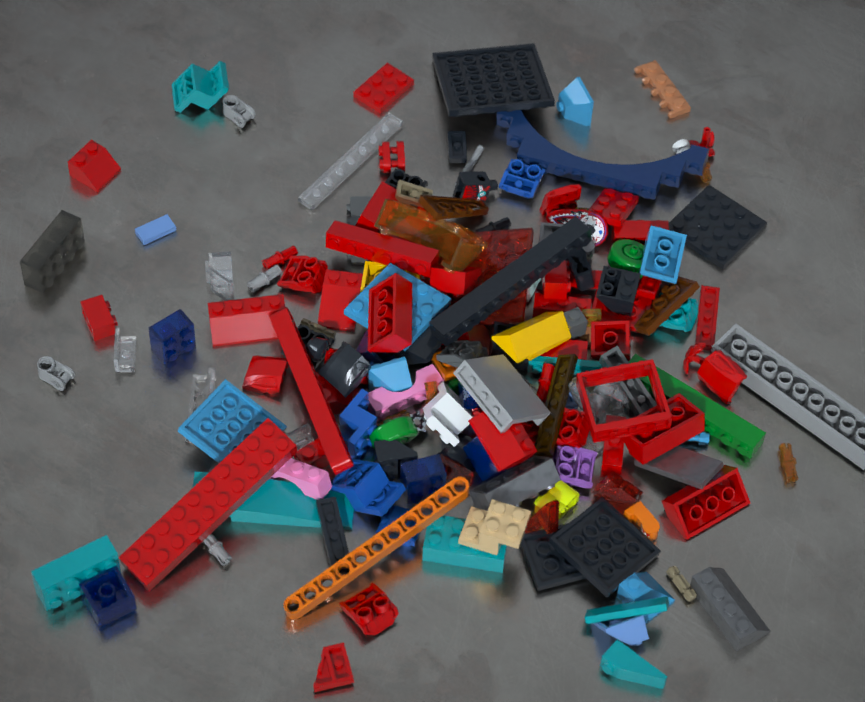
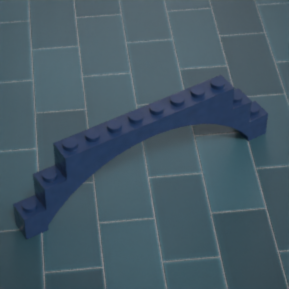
M521 110L497 112V125L509 128L507 132V145L519 148L517 159L526 165H538L541 169H545L546 173L608 189L632 193L644 198L655 200L661 184L679 188L684 172L702 176L708 161L709 148L691 145L689 149L677 155L648 163L608 164L591 161L570 154L547 141L530 125Z

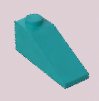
M618 639L601 658L600 666L603 671L617 679L663 689L666 685L668 676Z

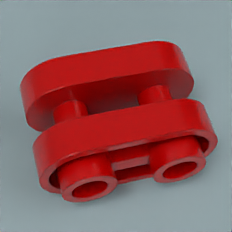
M396 141V147H390L389 142H382V145H379V156L383 158L379 159L380 170H383V173H391V168L397 167L405 172L404 141ZM390 154H397V160H391Z

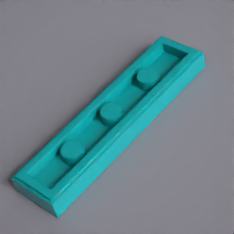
M668 596L587 609L585 621L586 624L665 612L668 610L669 599Z

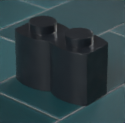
M581 248L572 257H569L568 261L578 289L584 291L593 288L595 280L586 252Z

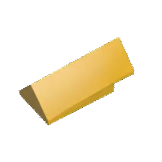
M563 311L545 312L492 336V340L516 363L526 358L531 361L571 339V333Z

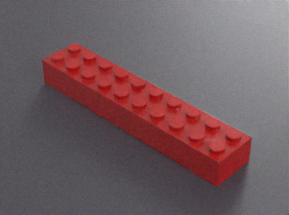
M267 418L119 556L121 564L150 592L297 453V445Z

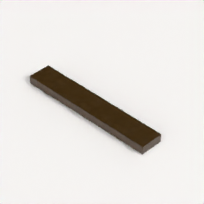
M576 354L558 355L545 403V406L551 413L539 426L534 445L538 451L534 454L536 456H553L578 360Z

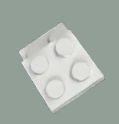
M442 381L437 386L439 393L423 407L425 414L423 417L431 430H437L440 433V438L446 444L450 442L455 447L460 442L458 434L470 424L468 420L474 416L470 407Z

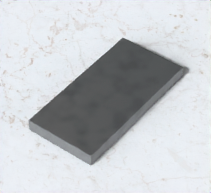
M676 446L644 465L634 459L635 466L699 489H703L723 468V461L680 446Z

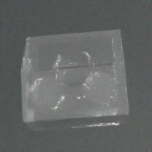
M231 251L208 253L209 260L205 261L206 281L211 284V291L225 301L234 300Z

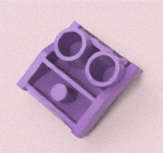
M557 445L552 460L560 479L569 486L593 487L592 477L597 452L581 447Z

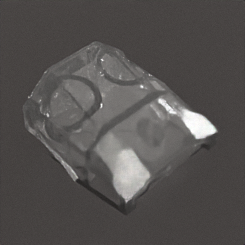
M570 382L568 385L569 392L576 404L584 411L575 383ZM586 389L595 423L603 424L606 421V415H609L606 412L609 404L605 402V398L594 392L590 394L589 390Z
M617 382L597 385L593 391L596 394L594 399L599 405L608 407L610 411L621 417L628 418L630 401L625 391Z

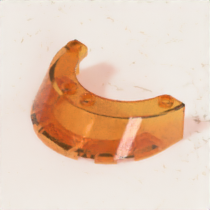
M389 199L384 200L374 225L381 230V234L388 236L392 234L419 245L439 250V255L442 256L441 265L444 266L445 271L453 274L455 271H464L488 245L481 236L453 221L450 222L445 219L435 220L428 211L425 212L415 206Z

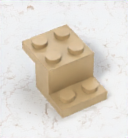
M493 499L488 511L471 506L458 544L498 555L501 544L519 549L531 516V511Z

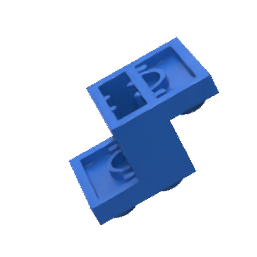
M364 389L359 391L339 415L340 431L343 439L348 442V451L352 459L363 460L369 447H373L369 435L378 427L377 417L368 412L369 392Z
M352 459L354 466L338 474L331 481L332 488L330 490L344 493L356 512L383 516L405 492L404 484L389 481L379 463Z

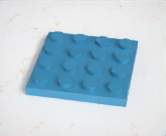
M390 263L344 309V315L368 329L369 289L397 273L412 283L413 344L430 326L429 322L451 304V298Z
M225 379L188 417L177 432L216 462L220 463L267 418L283 432L287 426Z

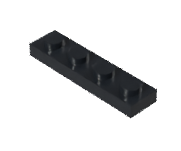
M336 497L316 500L315 503L330 567L349 554ZM343 568L339 573L346 575L350 570Z

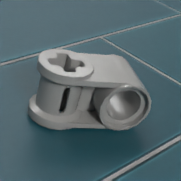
M227 95L224 97L223 114L237 126L242 128L248 120L256 117L254 109L241 101L237 96Z
M49 356L41 357L37 362L39 378L60 391H63L67 382L75 377V373L71 368Z

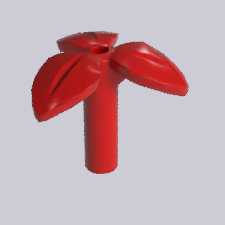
M705 127L701 143L695 140H690L689 143L690 145L705 148L711 147L714 144V133L710 132L711 129L709 127ZM709 148L708 157L714 156V149Z
M699 345L690 346L685 354L683 369L686 375H688L690 362H696L701 365L705 359L697 355L703 350Z

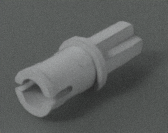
M275 265L266 272H260L256 278L247 282L248 289L254 293L262 286L269 285L272 279L282 273L281 268Z
M212 534L203 541L209 548L208 552L213 554L222 566L227 565L231 561L232 556L224 549L222 542L217 541Z

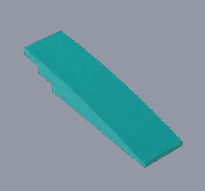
M195 471L193 487L209 472ZM268 479L229 516L231 521L321 528L315 504L317 499L304 495L302 490L293 482ZM330 490L324 499L336 497L343 529L352 530L354 508L344 493Z

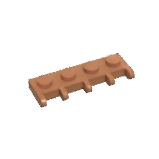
M656 60L634 69L636 74L642 73L645 76L642 79L644 84L650 83L653 87L651 94L653 96L659 95L662 99L659 104L661 108L668 107L670 112L667 116L670 119L690 112V105Z

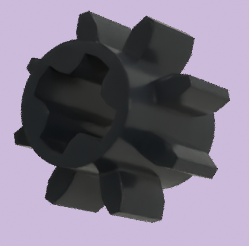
M418 409L415 414L409 412L408 414L413 421L417 418L421 423L419 426L416 425L418 432L421 430L426 432L425 426L427 421L423 417L425 414L420 415Z

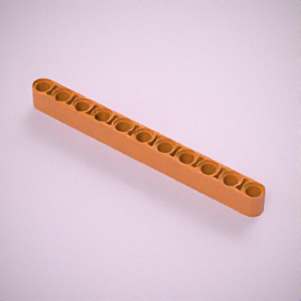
M464 477L454 478L287 597L284 601V610L287 617L293 620L301 618L464 501L469 496L468 480ZM457 486L465 487L464 491L461 492L456 491L455 488ZM445 497L449 501L447 503H440L439 499ZM425 509L433 511L430 515L422 513ZM409 521L416 522L413 527L406 526V523ZM392 533H398L399 537L396 539H392L389 537V535ZM377 544L383 546L379 551H375L372 548ZM360 556L366 558V560L362 563L356 561V559ZM343 568L350 570L346 575L340 574L339 571ZM326 580L333 582L329 587H325L322 584ZM309 592H314L316 594V596L312 599L306 598V595ZM293 604L299 606L296 611H290L289 607Z

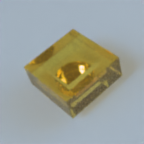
M582 309L581 312L588 320L587 327H591V322L601 321V309Z

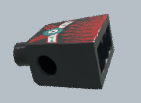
M484 171L459 172L453 197L481 199L485 202L489 192L498 189V183L495 179L489 180Z

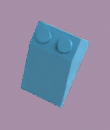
M651 225L645 240L640 267L641 275L676 284L687 235Z

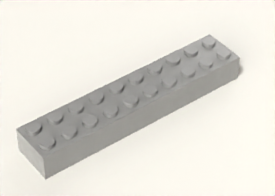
M737 324L731 327L712 346L711 353L721 350L740 366L747 375V378L742 381L744 385L865 470V414Z

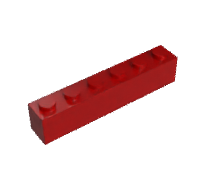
M336 220L326 232L325 247L387 266L392 263L402 270L429 278L431 267L438 266L439 250Z

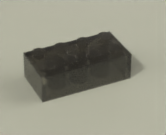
M61 210L20 261L24 285L42 293L52 286L54 279L63 272L66 264L72 261L77 250L81 249L85 243L81 218Z

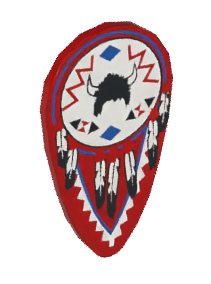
M560 209L546 215L548 223L565 224L576 216L591 229V237L595 247L601 245L607 238V222L601 214L595 211Z

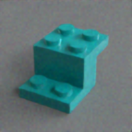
M219 61L210 71L192 63L171 84L175 111L181 113L190 103L207 110L216 104L229 90L226 63Z

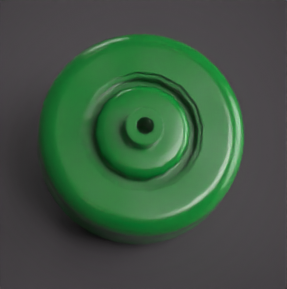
M629 239L614 242L607 257L609 266L640 273L644 245Z
M401 416L392 420L390 418L383 421L382 425L373 430L369 435V439L373 448L374 442L381 440H397L405 445L416 437L418 429L410 416Z

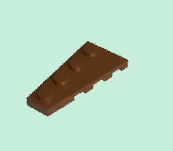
M420 195L418 201L424 207V210L428 211L435 220L487 215L489 208L481 199Z
M678 276L676 284L670 283L665 285L661 290L662 295L653 300V307L646 310L635 324L636 331L648 336L654 333L675 310L679 309L700 288L697 281Z

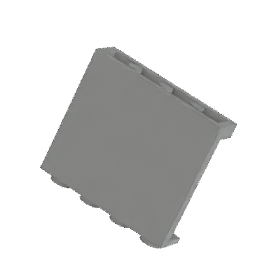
M504 355L464 360L453 373L501 433L506 432L512 424L531 420L539 426L551 413Z

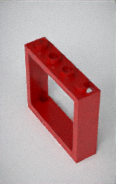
M653 359L640 360L630 364L623 363L619 366L603 367L598 370H587L577 373L576 386L593 443L671 428L672 416ZM648 376L660 413L596 425L586 393V387Z

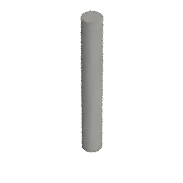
M477 146L462 172H471L484 150L483 146Z

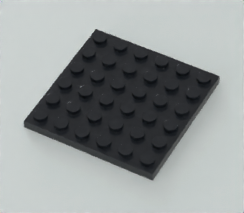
M535 43L432 53L433 63L449 117L555 106V99Z

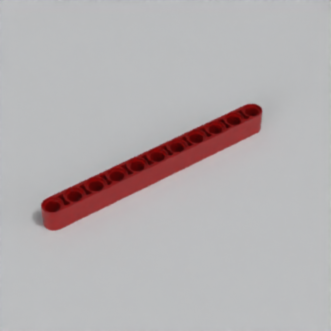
M285 307L270 315V319L333 472L338 475L353 467L354 463L289 309Z

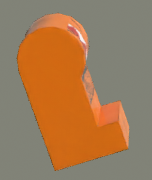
M641 501L624 511V517L630 523H633L650 541H654L657 538L660 524Z

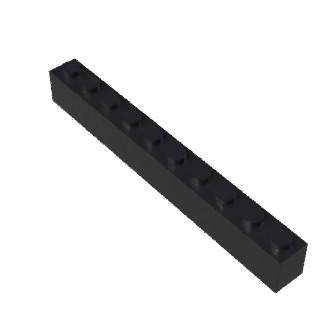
M575 216L429 322L431 333L446 347L457 341L464 333L472 330L475 325L486 320L489 315L501 309L508 301L516 298L523 290L531 287L534 282L543 278L567 258L572 257L582 247L587 246L592 241L591 229Z

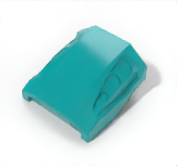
M689 297L660 326L683 330L684 332L691 331L698 316L697 300Z

